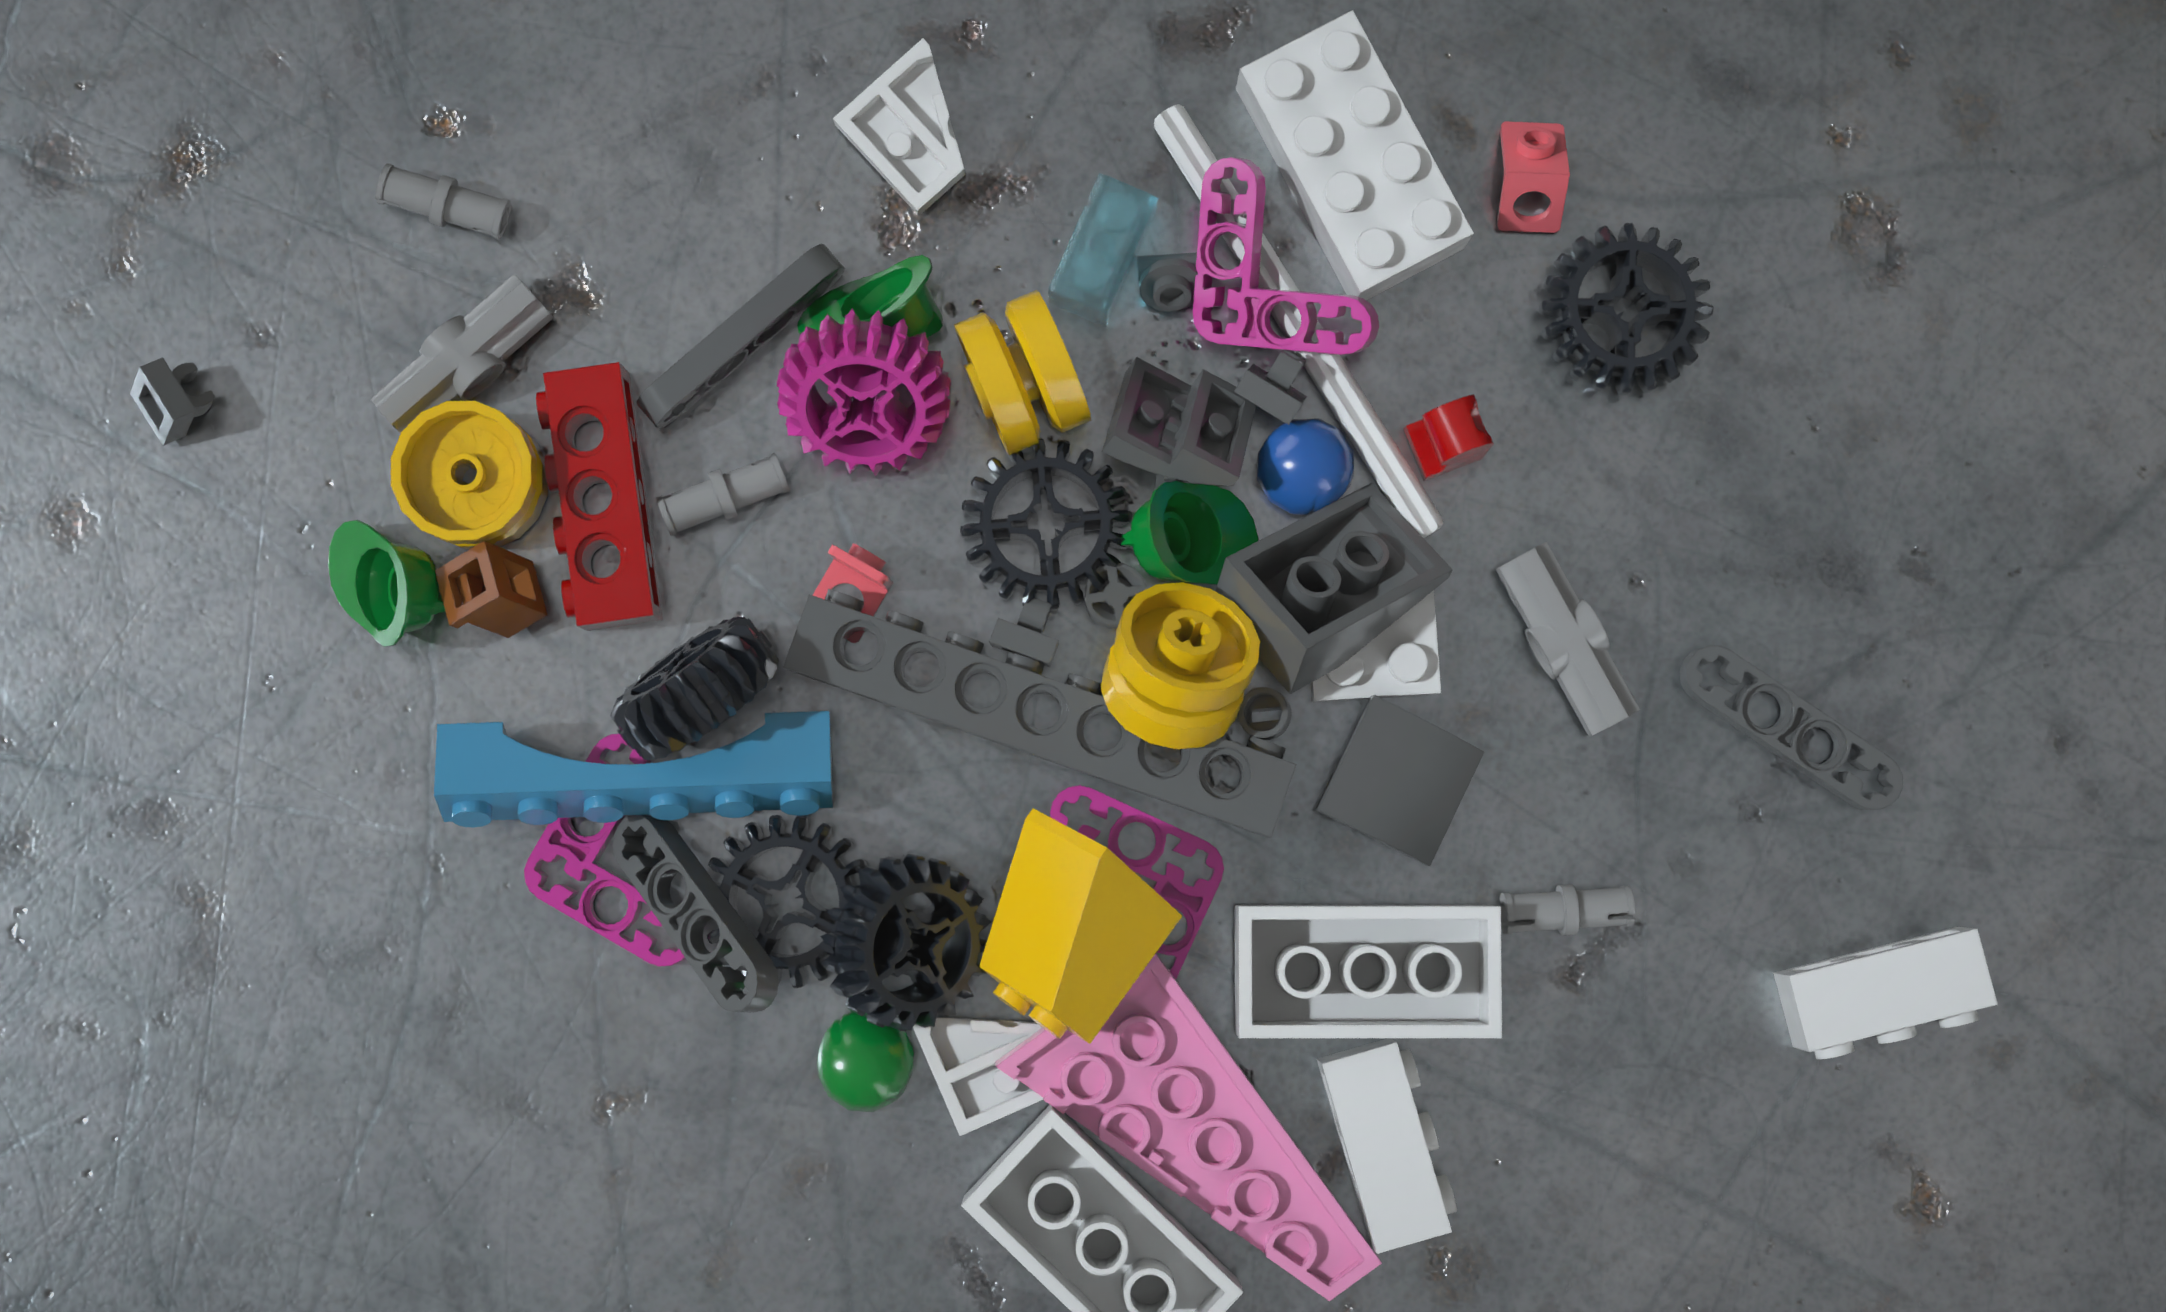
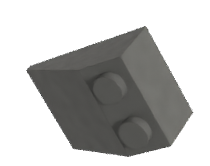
M1370 483L1226 557L1216 592L1235 602L1252 620L1260 640L1259 659L1289 694H1292L1339 668L1446 581L1452 573V568L1385 496Z

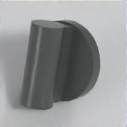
M1197 253L1137 256L1140 294L1144 302L1156 310L1167 312L1179 311L1191 306L1194 302L1195 276L1198 275L1196 271Z

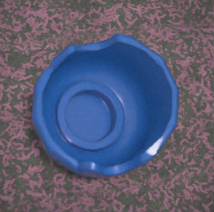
M1320 418L1293 419L1289 425L1286 423L1282 424L1272 431L1258 452V483L1271 503L1290 514H1312L1337 501L1352 483L1354 476V450L1340 429Z

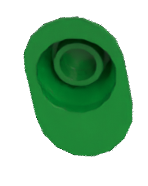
M923 255L909 257L884 271L848 282L830 290L815 300L802 313L797 323L799 335L804 332L806 326L819 331L820 323L827 314L838 323L844 324L845 316L852 308L860 321L870 322L871 317L879 310L884 320L883 324L890 327L904 318L908 326V337L924 332L927 338L935 334L943 326V317L926 283L933 269L931 259Z
M1172 481L1162 483L1153 491L1151 499L1146 501L1135 512L1131 523V530L1122 535L1125 540L1121 545L1133 548L1141 567L1150 576L1159 580L1217 585L1226 557L1259 541L1253 517L1245 504L1231 491L1214 485Z
M360 520L344 522L334 532L329 546L328 569L331 586L338 603L352 619L367 630L382 646L396 645L404 633L428 626L435 614L445 612L435 573V564L430 555L418 547L390 542L373 527Z

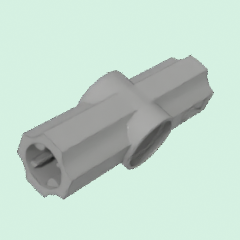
M513 274L465 317L461 315L453 317L435 329L421 345L419 350L421 355L373 396L371 401L387 421L401 434L422 411L446 401L469 400L488 388L503 372L505 368L504 361L554 317L525 284Z
M1547 542L1496 569L1512 602L1519 610L1528 627L1525 630V634L1536 659L1551 679H1557L1588 736H1593L1640 710L1635 701L1636 699L1629 691L1623 676L1618 671L1607 651L1610 649V643L1599 618L1585 600L1578 599Z

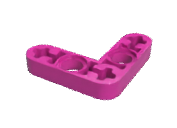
M1223 158L1211 164L1205 172L1202 182L1196 260L1198 275L1195 276L1193 319L1199 334L1207 341L1217 344L1339 355L1360 352L1369 347L1377 336L1379 320L1373 305L1364 298L1354 295L1258 288L1266 193L1265 177L1256 164L1243 158ZM1234 168L1237 169V178L1241 181H1247L1248 189L1246 194L1236 195L1233 215L1247 214L1246 225L1238 222L1216 223L1217 213L1230 214L1231 195L1221 192L1220 184L1222 179L1232 178ZM1226 232L1234 233L1241 238L1245 250L1243 260L1239 266L1231 270L1223 268L1218 264L1214 256L1215 243ZM1212 277L1221 280L1242 278V288H1228L1227 296L1228 308L1238 310L1237 322L1228 323L1225 332H1223L1221 321L1212 319L1211 311L1212 307L1223 305L1225 286L1212 288ZM1282 301L1295 305L1301 314L1300 329L1290 338L1280 337L1273 331L1270 325L1271 311ZM1314 303L1321 304L1318 315L1316 314ZM1346 307L1351 308V317L1362 321L1361 332L1350 334L1348 343L1344 342L1343 332L1336 329L1316 330L1318 342L1312 341L1317 317H1341L1345 315Z
M610 734L602 738L593 747L585 762L610 764L605 760L609 750L621 752L627 744L620 734ZM632 749L629 760L633 764L651 763V760H644L635 749ZM625 815L617 821L604 823L603 828L597 834L587 837L579 834L574 829L571 817L557 818L555 822L548 824L524 868L525 882L532 894L650 964L671 966L686 959L682 952L676 948H667L661 954L657 953L654 950L657 939L643 929H636L634 940L625 935V931L637 921L642 909V902L647 903L631 881L598 863ZM561 856L567 860L564 871L578 881H586L588 870L596 875V879L584 889L579 901V907L570 903V900L578 894V891L565 884H555L551 890L544 886L548 877L544 871L540 870L544 861L556 862ZM607 886L620 889L628 900L626 915L615 924L601 921L594 912L593 902L595 896L601 889ZM652 910L643 917V919L655 926H662Z
M1081 785L1066 788L1052 802L1050 817L1067 826L1068 817L1060 813L1061 806L1065 801L1075 804L1080 796L1089 798L1092 801L1089 811L1107 820L1109 807L1121 811V817L1116 820L1110 829L1107 848L1134 872L1156 881L1153 889L1172 907L1178 909L1184 915L1187 928L1182 939L1174 944H1162L1156 952L1175 956L1168 970L1177 979L1222 880L1224 871L1222 856L1217 848L1209 842L1099 791ZM1129 823H1144L1154 833V849L1144 859H1129L1119 849V833ZM1082 825L1078 830L1079 833L1092 840L1101 832L1088 825ZM1166 834H1171L1180 840L1172 849L1174 852L1186 857H1192L1196 850L1199 849L1207 854L1204 864L1213 869L1208 881L1197 878L1193 886L1186 885L1182 882L1185 872L1166 862L1164 875L1151 869L1164 852Z

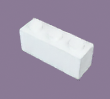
M1954 927L1773 973L1792 1046L1807 1052L1814 1051L1816 1059H1828L1852 1053L1855 1051L1852 1041L1875 1035L1879 1044L1906 1040L1917 1035L1915 1025L1935 1020L1939 1021L1940 1028L1973 1023L1979 1020L1977 1010L1998 1005L1980 936L1976 928Z
M1387 1038L1318 1058V1066L1365 1229L1374 1251L1379 1254L1451 1233L1452 1230L1447 1214L1457 1212L1456 1201L1447 1175H1435L1429 1152L1439 1149V1144L1428 1111L1417 1113L1411 1089L1420 1087L1421 1083L1410 1049L1399 1051L1397 1042Z

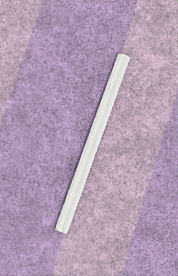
M1177 104L1164 110L1154 119V128L1201 201L1204 174L1211 164L1218 160L1184 106ZM1222 179L1220 184L1221 192L1231 195L1230 214L1217 213L1216 223L1238 222L1246 225L1247 214L1233 215L1234 200L1236 195H1239L1229 179ZM1226 232L1222 237L1240 264L1245 254L1244 244L1236 234ZM1262 233L1258 288L1299 291L1267 238ZM1282 301L1273 308L1271 315L1285 337L1290 338L1294 336L1301 325V314L1298 308L1287 301ZM1318 320L1312 336V341L1318 342L1316 330L1323 329ZM1295 351L1298 356L1306 360L1304 364L1305 369L1388 501L1423 538L1440 529L1443 525V518L1339 354Z

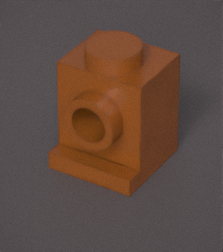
M482 541L435 570L449 626L458 629L469 623L510 638L548 615L533 561L487 541Z

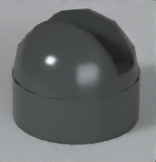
M1258 687L1246 693L1238 712V719L1242 728L1253 737L1263 740H1271L1282 735L1288 728L1292 716L1288 700L1278 691L1268 687ZM1282 710L1280 720L1252 722V712Z

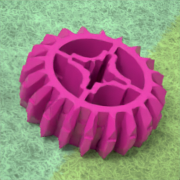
M852 308L845 316L844 324L838 323L827 314L820 323L819 331L806 326L804 332L800 334L798 344H791V347L786 351L784 367L779 370L777 387L779 388L777 405L779 415L787 417L785 425L788 436H802L801 445L804 454L820 449L825 467L836 459L844 461L849 475L858 467V464L868 465L876 477L882 469L883 462L890 463L900 471L907 462V455L922 459L923 454L927 451L928 443H937V439L942 434L945 418H948L951 400L948 399V396L950 394L951 380L948 377L949 372L942 371L944 361L941 357V351H928L929 341L925 332L908 337V326L904 318L892 327L884 325V320L879 310L871 317L870 322L860 321ZM819 378L828 385L827 393L833 398L828 404L822 399L815 386V382ZM901 383L907 387L914 400L908 408L899 401L900 393L896 391V387Z

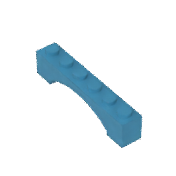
M830 712L765 713V725L728 745L682 759L646 764L591 763L544 753L508 737L503 722L437 724L434 797L444 822H453L459 826L471 828L486 826L491 820L519 819L521 822L531 825H546L555 822L557 818L585 817L593 822L608 823L617 821L624 815H651L660 820H678L686 817L689 813L716 812L718 815L727 818H741L752 814L754 811L781 810L786 814L796 816L809 815L818 811L819 808H833Z

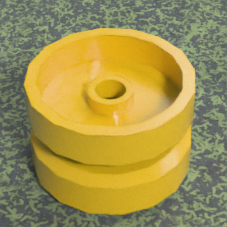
M1038 290L1007 302L1005 317L1014 340L1013 344L1006 345L995 320L984 312L954 324L956 334L968 362L964 365L969 381L987 420L992 419L1008 455L1039 442L1040 426L1031 404L1035 400H1039L1052 427L1061 433L1092 421L1091 413L1072 361L1051 313Z
M446 401L422 411L401 432L391 456V487L401 511L420 530L466 550L471 549L482 541H487L500 547L519 539L538 520L548 496L544 456L538 443L518 423L510 419L502 411L477 401ZM471 468L477 471L475 479L468 484L463 481L465 473Z
M1179 582L1156 584L1137 593L1124 608L1116 630L1115 643L1110 648L1103 669L1101 692L1108 711L1125 730L1150 744L1176 750L1204 747L1223 737L1235 721L1243 702L1244 690L1250 684L1258 664L1260 640L1252 620L1238 605L1210 588Z

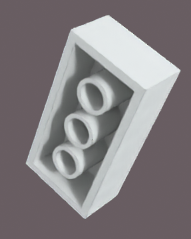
M1353 10L1240 68L1236 91L1346 295H1354L1368 300L1465 248L1474 232Z
M1234 905L1235 1034L1238 1038H1502L1501 906Z
M1051 1105L1038 1116L964 1195L961 1206L1071 1312H1226L1243 1293L1240 1281L1065 1113L1062 1114Z

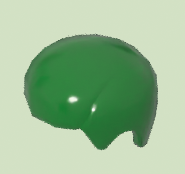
M852 1012L844 1014L841 1019L834 1020L825 1032L817 1056L818 1076L828 1097L849 1111L875 1112L897 1101L904 1093L910 1081L914 1066V1049L907 1031L891 1028L890 1025L889 1027L881 1028L869 1023L864 1016Z

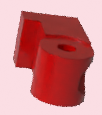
M1474 394L1436 407L1423 414L1422 420L1406 425L1403 428L1423 481L1483 459L1494 445L1491 436L1482 422Z

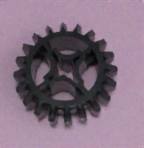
M1625 223L1621 227L1618 242L1608 226H1602L1595 232V245L1589 239L1581 236L1572 244L1576 257L1562 253L1554 262L1562 276L1549 275L1543 283V288L1548 293L1558 297L1544 300L1539 305L1540 314L1558 318V321L1549 324L1542 330L1544 339L1552 340L1562 337L1564 344L1553 353L1554 360L1556 362L1564 361L1572 354L1579 362L1572 368L1570 376L1578 380L1589 369L1595 371L1592 388L1598 392L1606 388L1611 376L1615 377V387L1620 396H1626L1632 391L1634 378H1636L1639 387L1644 393L1652 392L1657 388V374L1668 383H1671L1680 376L1677 362L1690 366L1698 358L1695 348L1690 343L1702 344L1709 338L1710 332L1695 321L1704 320L1713 315L1714 307L1712 305L1696 301V297L1701 296L1710 289V281L1705 279L1691 281L1689 274L1699 266V258L1691 257L1681 264L1674 257L1681 250V240L1673 239L1664 249L1658 247L1657 243L1660 238L1658 228L1651 227L1641 241H1637V231L1633 223ZM1617 263L1616 274L1611 279L1610 292L1595 293L1591 298H1578L1580 286L1587 273L1597 267ZM1642 268L1653 274L1663 284L1668 295L1657 294L1648 289L1643 281ZM1622 297L1631 301L1629 307L1635 305L1638 310V314L1630 322L1620 318L1623 312L1616 314L1614 311V305ZM1580 318L1583 319V324L1597 325L1606 332L1609 337L1610 351L1615 352V354L1604 350L1591 339L1584 329ZM1661 321H1673L1670 335L1661 350L1647 356L1635 357V346L1641 341V333L1644 326H1656Z
M1039 438V442L1033 445L1034 459L1025 461L1022 450L1010 455L1014 466L1006 470L1000 460L992 457L987 461V466L997 480L991 484L981 477L975 476L972 479V488L977 493L985 496L983 502L964 500L962 510L968 515L980 517V523L963 525L960 528L962 538L982 539V544L972 547L966 552V556L970 563L980 562L986 558L990 559L991 563L979 575L983 584L986 585L993 582L1000 574L1006 578L999 590L1000 598L1005 601L1008 600L1018 585L1026 588L1022 598L1023 606L1025 600L1029 603L1033 598H1036L1037 591L1047 592V602L1051 604L1050 611H1056L1059 609L1060 604L1059 590L1068 588L1071 600L1075 605H1079L1084 602L1083 592L1079 586V583L1086 579L1088 581L1089 579L1098 591L1105 588L1106 583L1096 569L1099 565L1117 567L1121 563L1117 557L1107 553L1109 547L1120 550L1129 548L1121 545L1125 540L1122 536L1124 534L1112 531L1113 526L1130 524L1132 522V512L1127 510H1111V505L1121 502L1126 498L1127 493L1123 486H1117L1107 491H1104L1101 487L1113 475V469L1110 465L1100 467L1093 475L1087 472L1094 458L1093 451L1085 449L1081 452L1076 464L1067 461L1070 454L1069 441L1060 440L1057 446L1056 458L1046 457L1044 439ZM1052 475L1063 477L1080 486L1090 496L1097 510L1083 511L1082 508L1073 509L1061 505L1053 492ZM1033 477L1034 493L1030 506L1021 513L1008 515V518L994 519L998 505L1005 494L1016 484ZM1042 494L1047 496L1048 510L1052 511L1053 519L1057 521L1064 520L1065 523L1062 531L1055 529L1056 538L1051 539L1052 555L1050 556L1046 555L1045 540H1041L1039 530L1028 529L1031 518L1038 521L1037 512L1042 510ZM1100 530L1097 542L1088 557L1078 566L1060 574L1059 550L1063 542L1069 537L1084 534V531ZM1010 538L1011 541L1021 540L1032 544L1040 557L1041 575L1025 572L1010 563L999 550L995 539Z
M733 617L730 620L721 621L714 627L709 626L701 634L695 637L692 636L686 643L678 648H674L663 659L655 662L654 666L639 675L633 684L625 688L624 694L617 698L610 715L618 727L617 732L631 749H635L644 760L666 758L673 751H681L693 741L698 742L702 736L713 729H717L729 717L736 715L740 708L753 701L754 696L766 688L768 681L774 677L779 659L771 649L773 645L761 629L758 630L752 621L745 617Z
M772 815L769 818L768 824L769 837H764L761 828L755 822H750L744 828L751 844L745 848L738 839L734 837L726 838L723 844L735 859L732 863H729L722 858L712 857L708 866L713 871L724 875L722 883H715L737 913L738 887L746 890L747 894L754 897L760 903L763 919L756 939L773 961L778 971L779 983L782 978L783 969H789L790 982L793 988H801L805 985L806 979L804 966L810 965L814 976L819 981H823L830 976L829 971L826 970V967L821 962L824 961L823 958L825 956H830L835 952V947L826 945L822 941L812 950L801 954H779L772 952L777 940L782 938L786 929L793 923L805 924L811 928L816 927L825 933L836 931L838 921L833 920L826 911L827 909L818 904L811 894V883L819 861L821 860L826 865L836 882L839 908L841 909L844 908L847 901L840 887L846 885L853 886L851 875L857 874L858 869L866 868L867 864L864 859H858L846 866L840 858L853 846V843L848 838L838 841L832 849L825 845L832 832L831 825L822 823L817 828L813 838L806 836L809 826L808 817L796 816L792 826V834H785V824L782 816ZM780 847H794L803 850L796 864H793L788 873L779 880L758 875L747 869L753 861L770 850ZM800 877L796 887L801 892V895L796 898H803L802 908L813 913L816 917L806 912L793 911L785 914L774 926L779 915L773 908L779 904H772V894L761 889L759 885L767 890L783 891L791 887L792 883H796ZM719 929L707 934L710 944L719 942ZM742 970V974L745 976V978L748 975V972Z
M907 854L903 855L900 860L889 856L880 858L878 870L870 867L858 869L860 888L852 885L840 887L847 901L844 908L834 907L833 909L826 910L833 920L838 921L835 932H829L820 936L826 945L835 947V952L821 962L827 971L838 974L830 987L834 989L836 994L847 998L845 1006L852 1013L864 1016L869 1023L881 1028L889 1027L890 1025L891 1028L899 1031H911L914 1024L923 1028L935 1027L937 1014L945 1017L956 1015L954 998L956 996L963 999L974 997L968 985L971 975L980 976L987 974L979 967L980 964L977 963L978 954L984 952L987 940L979 938V933L992 923L986 915L976 912L984 898L979 896L976 891L967 889L970 879L966 878L964 874L950 870V866H947L946 862L933 858L925 860L923 856ZM922 892L932 903L925 910L916 908L913 911L905 908L901 900L909 895ZM901 974L910 976L913 982L912 985L897 991H888L882 984V981L890 975L899 977Z

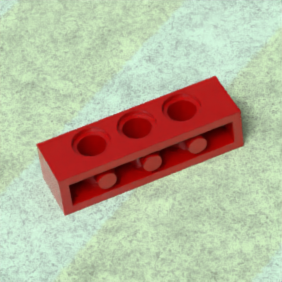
M620 362L543 373L545 391L536 393V406L541 428L543 430H551L554 454L545 455L544 464L549 490L551 492L559 491L562 516L553 518V534L558 554H567L570 579L562 580L561 582L562 601L567 618L575 617L577 627L587 631L661 621L663 617L630 373ZM588 421L601 422L603 438L600 444L590 451H578L574 443L577 429ZM596 483L609 484L612 491V499L608 508L599 514H587L582 503L586 490ZM615 545L620 553L618 569L608 577L597 578L591 569L593 554L602 546Z

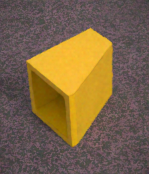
M1033 808L1025 818L979 967L999 983L993 994L1023 1016L1032 1007L1033 1010L1028 1016L1055 1037L1061 1039L1068 1030L1091 1044L1182 918V915L1107 847Z

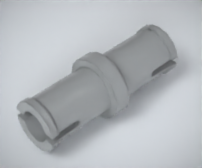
M389 163L383 167L376 188L375 199L379 204H388L428 216L429 222L439 227H445L447 223L491 235L496 239L502 238L511 211L510 200L496 198L460 187L455 178L443 175L440 180L394 167V165Z
M772 453L769 457L724 474L721 473L720 468L708 473L710 479L663 497L661 495L656 497L669 534L673 536L677 534L676 532L724 515L726 520L738 516L737 509L782 492H789L790 489L775 453Z
M1572 884L1557 885L1555 892L1502 893L1499 900L1501 905H1505L1501 906V928L1505 935L1513 934V932L1558 930L1561 936L1576 935L1579 928L1631 927L1635 921L1633 915H1628V913H1635L1634 896L1629 885L1620 886V888L1575 890Z

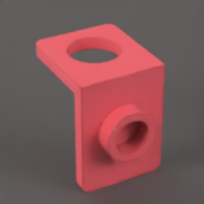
M1505 121L1501 124L1500 130L1504 178L1497 217L1498 229L1501 231L1556 233L1561 228L1570 177L1564 126L1557 123ZM1527 192H1541L1549 197L1551 202L1547 210L1536 216L1522 215L1513 206L1516 199Z
M854 543L848 553L832 544L827 553L833 558V561L813 596L825 599L828 589L832 590L840 584L854 585L861 591L864 598V606L861 613L874 617L893 584L891 579L881 572L886 562ZM865 631L855 632L847 640L857 643Z

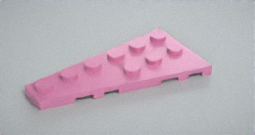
M1157 953L1091 1044L1068 1030L1059 1039L1042 1027L995 1062V1067L1014 1080L1016 1078L1042 1096L1043 1100L1062 1114L1066 1113L1097 1135L1103 1143L1180 1197L1184 1196L1208 1213L1214 1221L1265 1253L1268 1259L1328 1301L1334 1299L1382 1264L1378 1255Z

